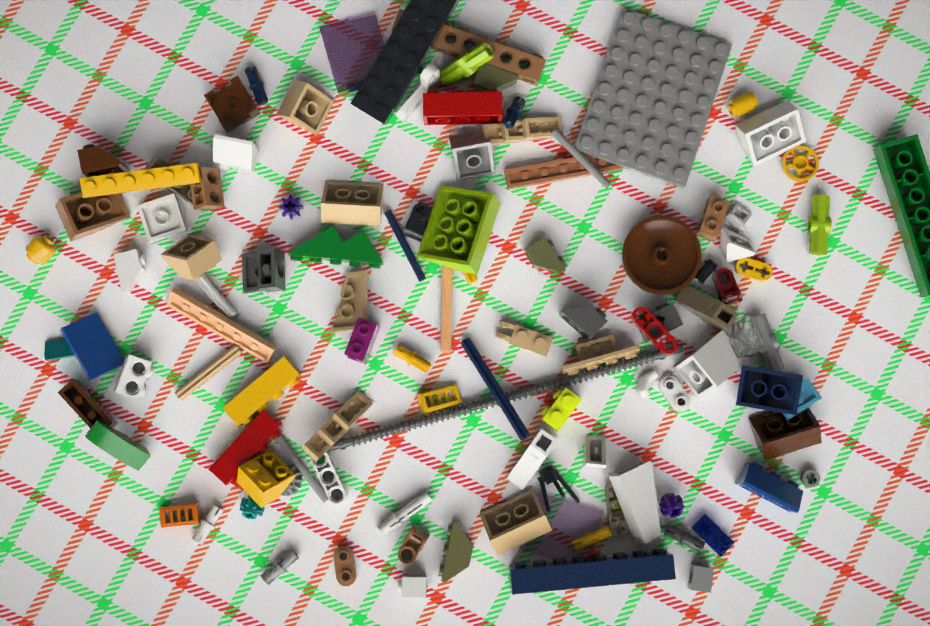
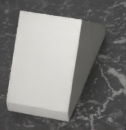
M725 228L721 230L720 249L726 262L756 254L749 238Z
M586 435L583 466L606 468V437Z

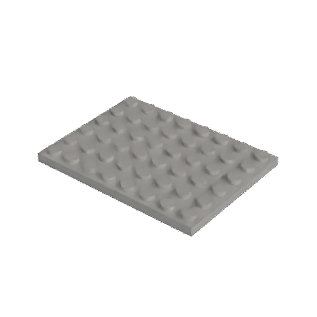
M622 7L575 147L584 155H589L596 159L604 160L607 163L619 165L625 169L685 188L732 44Z

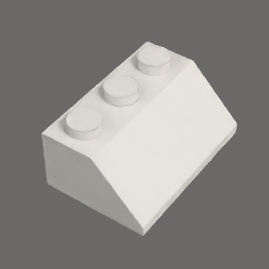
M788 100L735 125L739 141L753 166L806 142L799 111Z

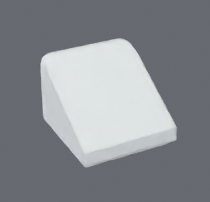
M736 203L725 217L723 223L738 233L752 214Z

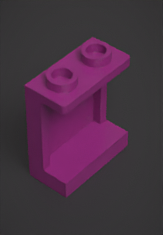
M361 317L357 319L344 353L347 358L366 365L380 330L378 324Z

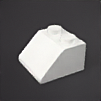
M214 134L213 162L217 165V168L227 171L229 168L237 169L236 172L242 174L254 172L259 150L253 141Z

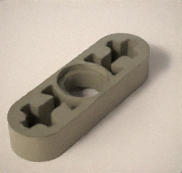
M610 480L605 485L609 529L615 538H623L628 533V524L623 511L618 515H614L611 512V506L614 503H619V501H609L610 497L613 498V492L609 491V488L612 487ZM623 516V521L619 520V524L621 527H624V530L618 535L616 531H613L617 524L616 521L612 522V517L621 518Z

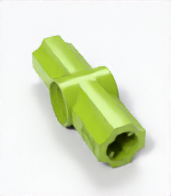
M484 42L470 52H463L453 63L439 71L440 81L443 85L450 86L462 77L467 78L471 76L481 65L494 57L493 49Z
M823 194L812 196L811 216L808 219V233H810L809 254L827 255L828 234H830L832 225L831 217H829L830 196Z

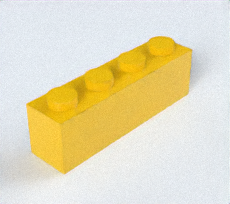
M283 356L228 402L223 409L237 426H247L254 420L253 416L257 412L261 413L262 410H266L269 407L268 403L273 399L276 401L285 394L283 391L288 386L290 388L294 387L300 381L298 378L301 374L287 357Z

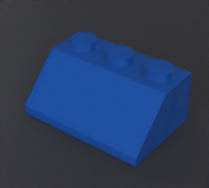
M755 461L752 464L745 463L735 483L736 485L788 512L798 513L803 495V490L798 488L799 484L791 480L785 482L780 479V474L771 470L769 473L764 471V466Z

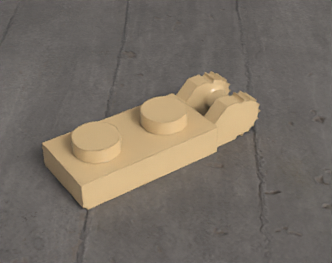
M500 321L499 325L502 328L513 330L512 337H509L503 333L496 332V338L547 357L553 337L519 325L515 326Z

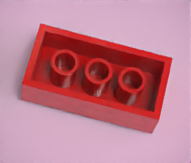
M469 89L466 92L447 90V93H439L438 90H428L427 93H423L424 125L502 123V92H498L497 89H487L486 92H478L476 89Z

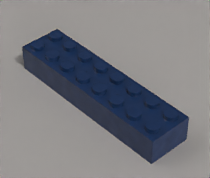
M664 548L653 549V553H647L644 550L632 551L633 555L618 552L613 553V557L597 554L593 555V559H586L585 556L573 557V561H566L565 558H555L551 563H546L545 560H534L533 564L526 565L525 562H514L513 566H509L511 592L514 595L676 579L674 556Z

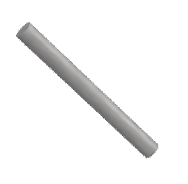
M558 129L551 133L606 189L612 184Z
M282 435L276 439L277 443L318 497L325 503L328 497L323 488Z

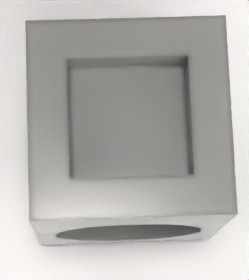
M696 561V565L690 564L688 589L711 593L714 568L709 567L707 562Z

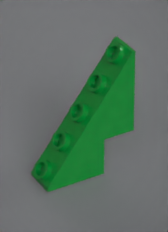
M334 226L288 252L291 256L290 260L302 261V258L310 259V262L322 263V260H327L333 265H341V262H348L349 266L361 267V264H369V268L380 269L384 265L364 230L343 242Z

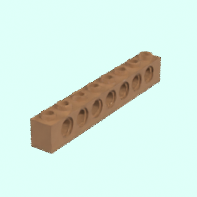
M399 9L391 30L392 32L405 10ZM446 23L432 47V50L457 58L463 52H470L474 49H466L464 47L466 43H473L475 48L485 42L491 46L494 57L486 62V64L518 75V80L538 86L546 63V59H543V56L532 53L531 55L525 53V50L522 48L508 47L502 41L496 40L494 42L488 40V37L485 35H474L465 28L456 29L449 23ZM453 36L456 38V41L449 43L446 41V38ZM503 55H508L511 58V60L509 62H503L501 60V57ZM525 61L529 64V67L521 68L519 63Z

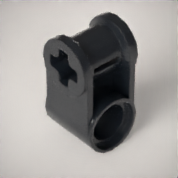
M420 202L414 205L405 225L403 236L422 241L431 215V209L426 203ZM422 208H424V210L427 212L426 215L422 214V216L419 217V213L417 211L422 210Z

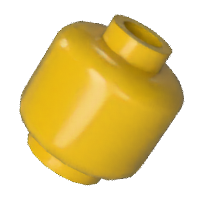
M48 235L34 236L26 246V256L35 264L47 263L56 252L55 241Z

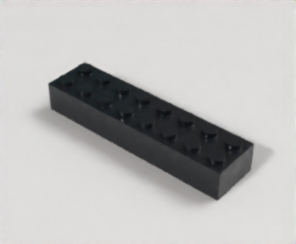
M411 0L350 104L387 125L460 0Z

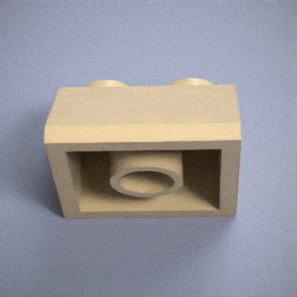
M293 80L277 115L301 129L318 135L334 101L307 82Z
M188 234L161 253V257L180 277L193 281L199 279L206 271L213 269L222 260L215 240Z

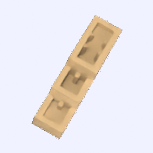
M561 116L524 118L523 120L516 121L514 127L508 129L505 128L503 122L499 124H482L480 126L481 137L490 139L491 145L554 138L551 133L555 129H558L563 134Z
M358 391L304 444L302 449L317 462L359 420L373 403L363 393Z

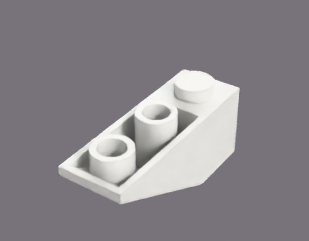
M540 429L507 476V479L521 489H524L558 440L543 429Z

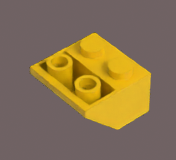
M271 449L238 466L237 483L261 508L276 500L295 478V474Z

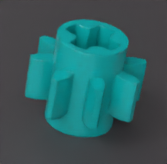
M248 495L247 499L242 498L239 510L242 511V515L245 518L254 520L257 515H263L265 508H261Z

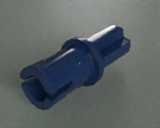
M252 66L253 70L251 67H248L244 71L250 83L249 89L253 91L257 104L264 105L268 102L263 87L264 82L261 81L256 66Z
M519 96L513 99L511 106L506 110V117L503 121L506 129L513 128L517 119L521 117V110L525 105V100L522 98L520 103H518Z

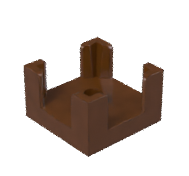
M238 75L230 80V86L215 94L212 90L204 94L226 133L260 115L258 108Z

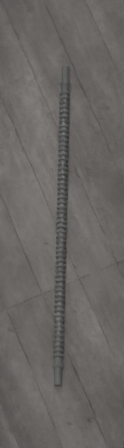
M682 344L678 345L677 350L670 355L684 352ZM659 349L652 353L649 351L648 354L643 353L642 356L638 354L637 357L631 359H621L620 362L617 361L610 365L605 363L603 367L599 365V368L588 371L582 370V373L579 372L571 376L566 374V377L561 376L560 379L555 377V380L552 381L550 379L549 382L545 380L543 384L539 382L538 385L533 384L532 387L528 385L527 388L522 387L521 390L517 388L516 391L511 390L510 393L506 391L505 395L509 401L513 400L515 402L517 398L521 400V397L526 399L528 395L532 397V394L538 395L539 392L543 394V391L549 392V389L554 391L555 388L560 389V386L565 388L567 384L571 386V383L576 385L578 381L582 383V380L588 381V378L593 380V377L599 378V375L604 377V374L609 375L610 372L615 374L617 370L618 372L621 369L625 371L627 367L631 369L632 366L637 367L638 364L642 366L643 363L648 364L649 361L653 363L656 359L664 360L665 357L670 355L663 354ZM489 396V399L484 397L482 401L478 399V402L472 401L471 404L467 402V405L461 404V407L456 405V408L450 407V410L445 408L443 412L439 410V413L433 412V415L428 413V416L422 415V418L417 416L415 420L414 418H411V421L406 419V422L400 421V424L395 422L394 426L389 424V427L383 426V429L378 427V430L372 429V432L367 430L365 434L364 432H361V435L356 433L355 437L350 435V438H340L327 452L337 449L344 450L351 445L355 447V444L361 445V442L366 444V441L372 442V439L377 441V438L383 439V436L388 438L390 434L394 436V433L400 434V431L405 433V430L411 431V428L416 430L418 426L422 428V425L427 427L428 423L433 425V422L438 423L439 420L444 422V419L449 420L450 417L455 419V416L461 417V414L466 416L467 412L472 414V411L477 412L478 409L483 411V408L488 409L489 406L493 408L494 405H499L494 397L491 398Z

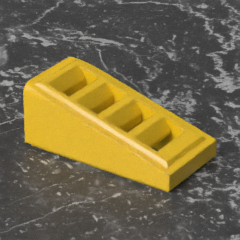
M457 384L417 395L422 415L462 403ZM449 390L452 392L454 401H450ZM440 393H443V394H444V398H445V401H446V403H444V404H443V401H442V398H441V394H440ZM432 395H435V396H436L437 403H438L437 406H435V403H434V400H433V396H432ZM425 397H428L429 408L427 407Z

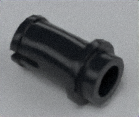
M711 259L704 261L705 264L695 276V279H699L698 282L704 284L713 271H717L718 265Z

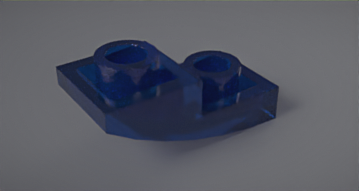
M706 514L691 528L720 557L735 543Z

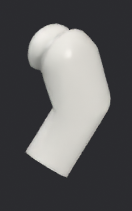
M654 369L639 377L636 390L642 398L649 396V384L658 378Z

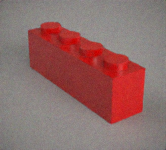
M262 410L212 464L209 470L225 485H230V483L234 485L237 482L238 466L250 461L257 454L261 455L269 447L267 443L271 439L276 440L282 433L280 429L283 425L266 410Z

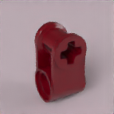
M728 268L717 270L713 274L712 279L719 301L726 305L735 301L741 302L743 300L742 294L737 286L733 272ZM721 272L727 275L725 283L719 280Z

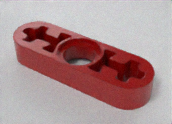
M638 307L632 312L631 319L633 323L663 354L670 355L677 350V340L647 308ZM636 312H644L645 320L648 322L651 319L653 322L644 328L642 325L646 323L642 319L639 321L636 319L638 316ZM652 325H656L660 329V334L656 337L649 333V328ZM665 333L666 337H664L663 339L666 342L671 341L673 343L671 345L673 349L665 350V343L662 340L658 343L656 340L661 338Z

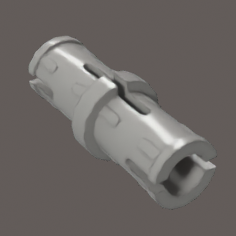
M290 549L279 560H275L273 565L260 575L263 581L270 585L279 575L287 572L286 569L299 559L298 555Z

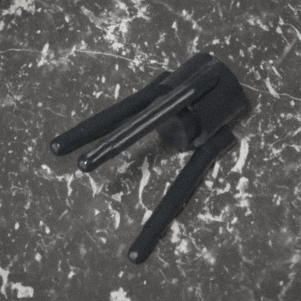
M552 464L538 471L540 477L537 479L541 486L547 512H550V506L544 482L547 485L554 483L561 497H565L557 481L559 480L577 503L580 502Z

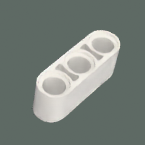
M326 452L324 454L325 462L323 464H318L311 457V463L330 502L339 504L345 501L347 491L329 453ZM326 471L333 472V481H325L324 473ZM335 489H340L343 493L340 500H335L332 496V492Z

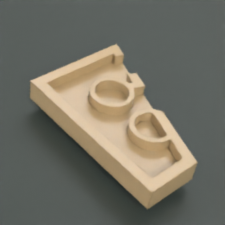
M362 270L346 274L340 294L341 302L339 308H336L334 314L336 319L329 333L353 332L359 317L367 320L368 272Z

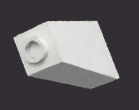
M640 461L609 476L635 544L647 546L654 543V539L661 536L653 465L651 461Z

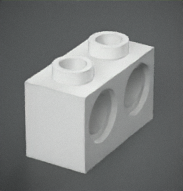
M127 354L113 391L139 400V397H143L147 385H144L147 377L150 378L154 368L151 366L152 362ZM137 362L143 364V370L140 373L133 371V366ZM130 381L136 383V389L133 392L126 390V385Z

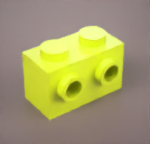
M564 388L563 391L559 389L553 396L554 403L551 407L547 405L541 413L543 416L541 421L556 432L560 430L582 400L567 388Z

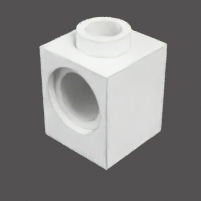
M403 575L402 580H398V592H402V597L426 598L427 576Z

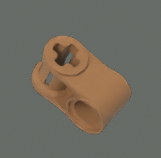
M412 525L398 552L399 560L403 564L412 563L424 547L430 534H425L416 529L415 525ZM413 534L418 536L422 540H419L418 538L414 537ZM405 549H409L413 553V557L409 561L404 560L401 556L402 551Z

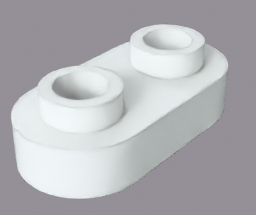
M665 376L659 381V390L674 411L684 412L690 407V398L675 377ZM667 382L673 384L672 389L666 387ZM679 398H682L684 400V404L682 406L678 405L677 403Z

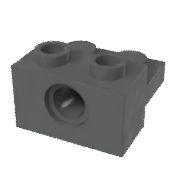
M276 248L242 253L243 292L265 291L269 293L286 291L285 253Z

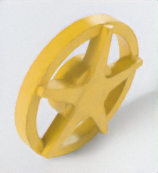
M797 145L787 150L782 158V169L785 175L797 182L811 179L819 167L816 153L811 148L803 145ZM803 149L808 151L805 156H797L794 150ZM791 152L793 161L791 164L786 165V157ZM810 154L814 158L815 168L809 166L807 158ZM787 168H793L797 171V177L791 175ZM805 169L813 171L810 176L800 178L801 172Z

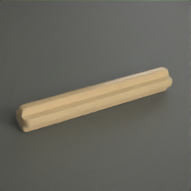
M237 345L231 347L175 392L178 399L184 400L241 355L242 350Z

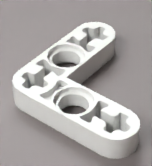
M432 63L421 73V85L397 111L396 117L402 122H405L423 102V93H427L428 90H434L440 82L439 69Z

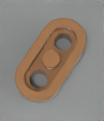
M340 546L334 552L336 579L340 585L350 586L357 578L354 552L349 546ZM342 552L347 554L346 560L340 558ZM343 573H348L350 578L348 580L343 579Z

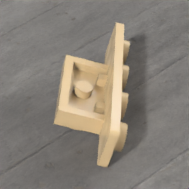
M613 334L577 344L575 349L579 362L563 366L562 373L574 375L583 368L591 370L597 368L598 364L606 362V365L613 364L622 357L630 359L637 356L636 354L639 353L640 347L636 345L618 351Z

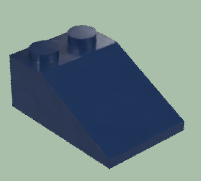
M742 365L736 405L797 415L803 375Z

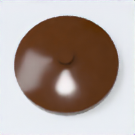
M653 216L639 222L629 232L622 247V264L628 278L638 288L651 294L667 295L680 291L695 278L701 264V246L697 236L687 224L669 216Z

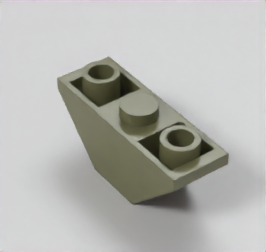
M453 521V525L449 524L447 536L450 537L449 545H444L442 556L446 557L445 565H440L438 576L442 577L441 582L448 581L470 565L473 544L458 521Z

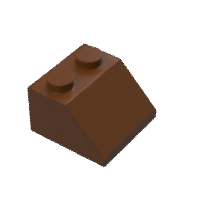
M94 144L85 145L83 149L77 150L81 171L86 177L130 171L123 162Z

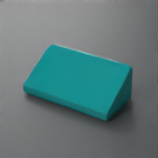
M65 338L45 341V361L75 357Z

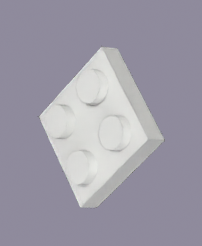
M175 193L137 205L149 243L187 231Z

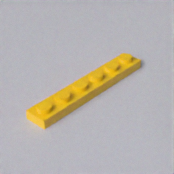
M198 162L79 178L83 198L201 182Z

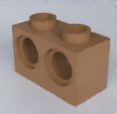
M199 167L201 182L190 184L194 210L213 211L224 207L219 168Z
M713 195L707 199L696 236L712 242L718 239L730 201Z

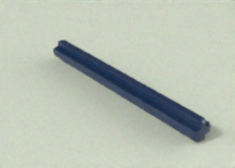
M469 337L461 341L462 347L520 440L527 439L530 436L529 431Z

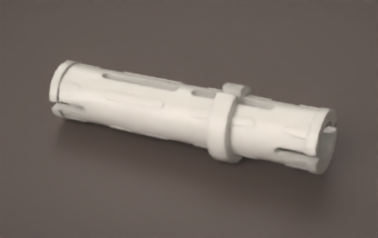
M424 491V493L396 513L392 512L389 518L377 525V528L385 536L397 526H402L405 520L432 502V499Z

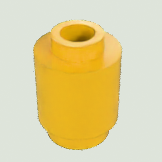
M746 92L729 100L727 108L731 116L739 118L755 110V107L758 106V100L753 92Z

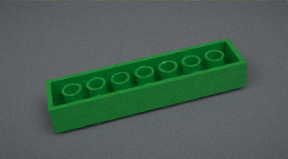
M918 134L881 144L873 149L920 296L923 298L930 296V171Z

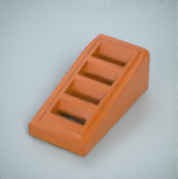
M200 503L159 508L161 528L200 524ZM189 508H192L193 520H189ZM181 509H184L185 521H182ZM173 510H177L178 522H174ZM165 511H169L170 523H166Z

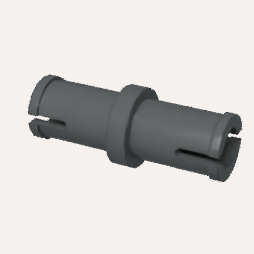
M670 523L664 531V535L678 541L682 546L690 547L698 553L702 551L701 548L705 545V541L690 535L689 531H683Z

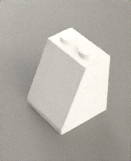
M722 330L676 365L674 369L699 399L721 385L748 360L731 341V338Z

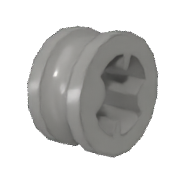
M808 469L802 472L800 480L806 487H815L820 482V475L817 471ZM810 473H812V477L815 479V481L810 482V484H808V479L806 478V475H810Z

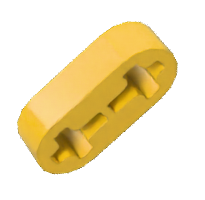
M750 258L739 259L734 265L735 272L738 275L756 281H767L773 273L772 267L767 263ZM746 262V266L752 268V270L746 269L743 272L739 265ZM765 268V272L768 274L761 277V273L756 272L755 269L761 270Z

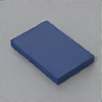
M97 312L60 329L89 381L123 366L125 360Z

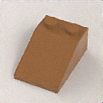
M82 192L59 199L55 205L70 241L89 236L130 218L120 193L83 198Z

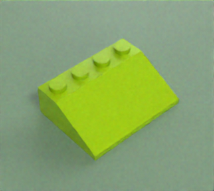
M440 185L417 257L460 272L477 275L501 204L493 193Z

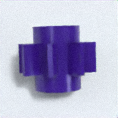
M291 194L286 200L282 198L283 205L278 206L280 210H284L282 216L286 217L288 214L291 220H293L295 215L300 217L299 210L304 209L303 205H298L300 198L298 197L294 200ZM293 203L295 207L292 208V211H289L287 207H290V204Z
M667 493L660 500L659 506L661 508L659 510L663 516L668 514L670 518L678 517L685 507L683 505L684 501L680 495L675 496L674 493Z

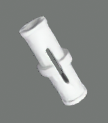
M213 504L206 517L201 519V525L191 539L203 545L210 531L214 530L215 523L224 510Z

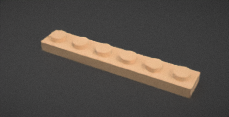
M177 288L170 292L166 304L168 307L266 363L271 361L277 347L275 344Z

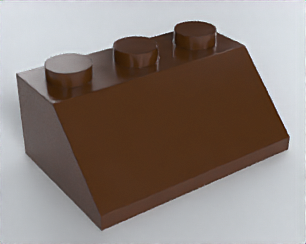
M810 408L805 409L789 420L786 419L783 413L768 411L748 418L757 447L764 460L822 443L821 426Z

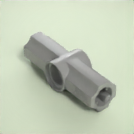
M766 314L749 318L748 321L755 338V349L761 356L765 369L785 370L778 351L779 343L777 337L771 331Z

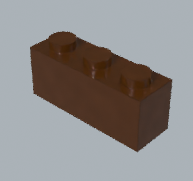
M72 379L57 392L90 429L97 420L112 428L118 424L79 380Z

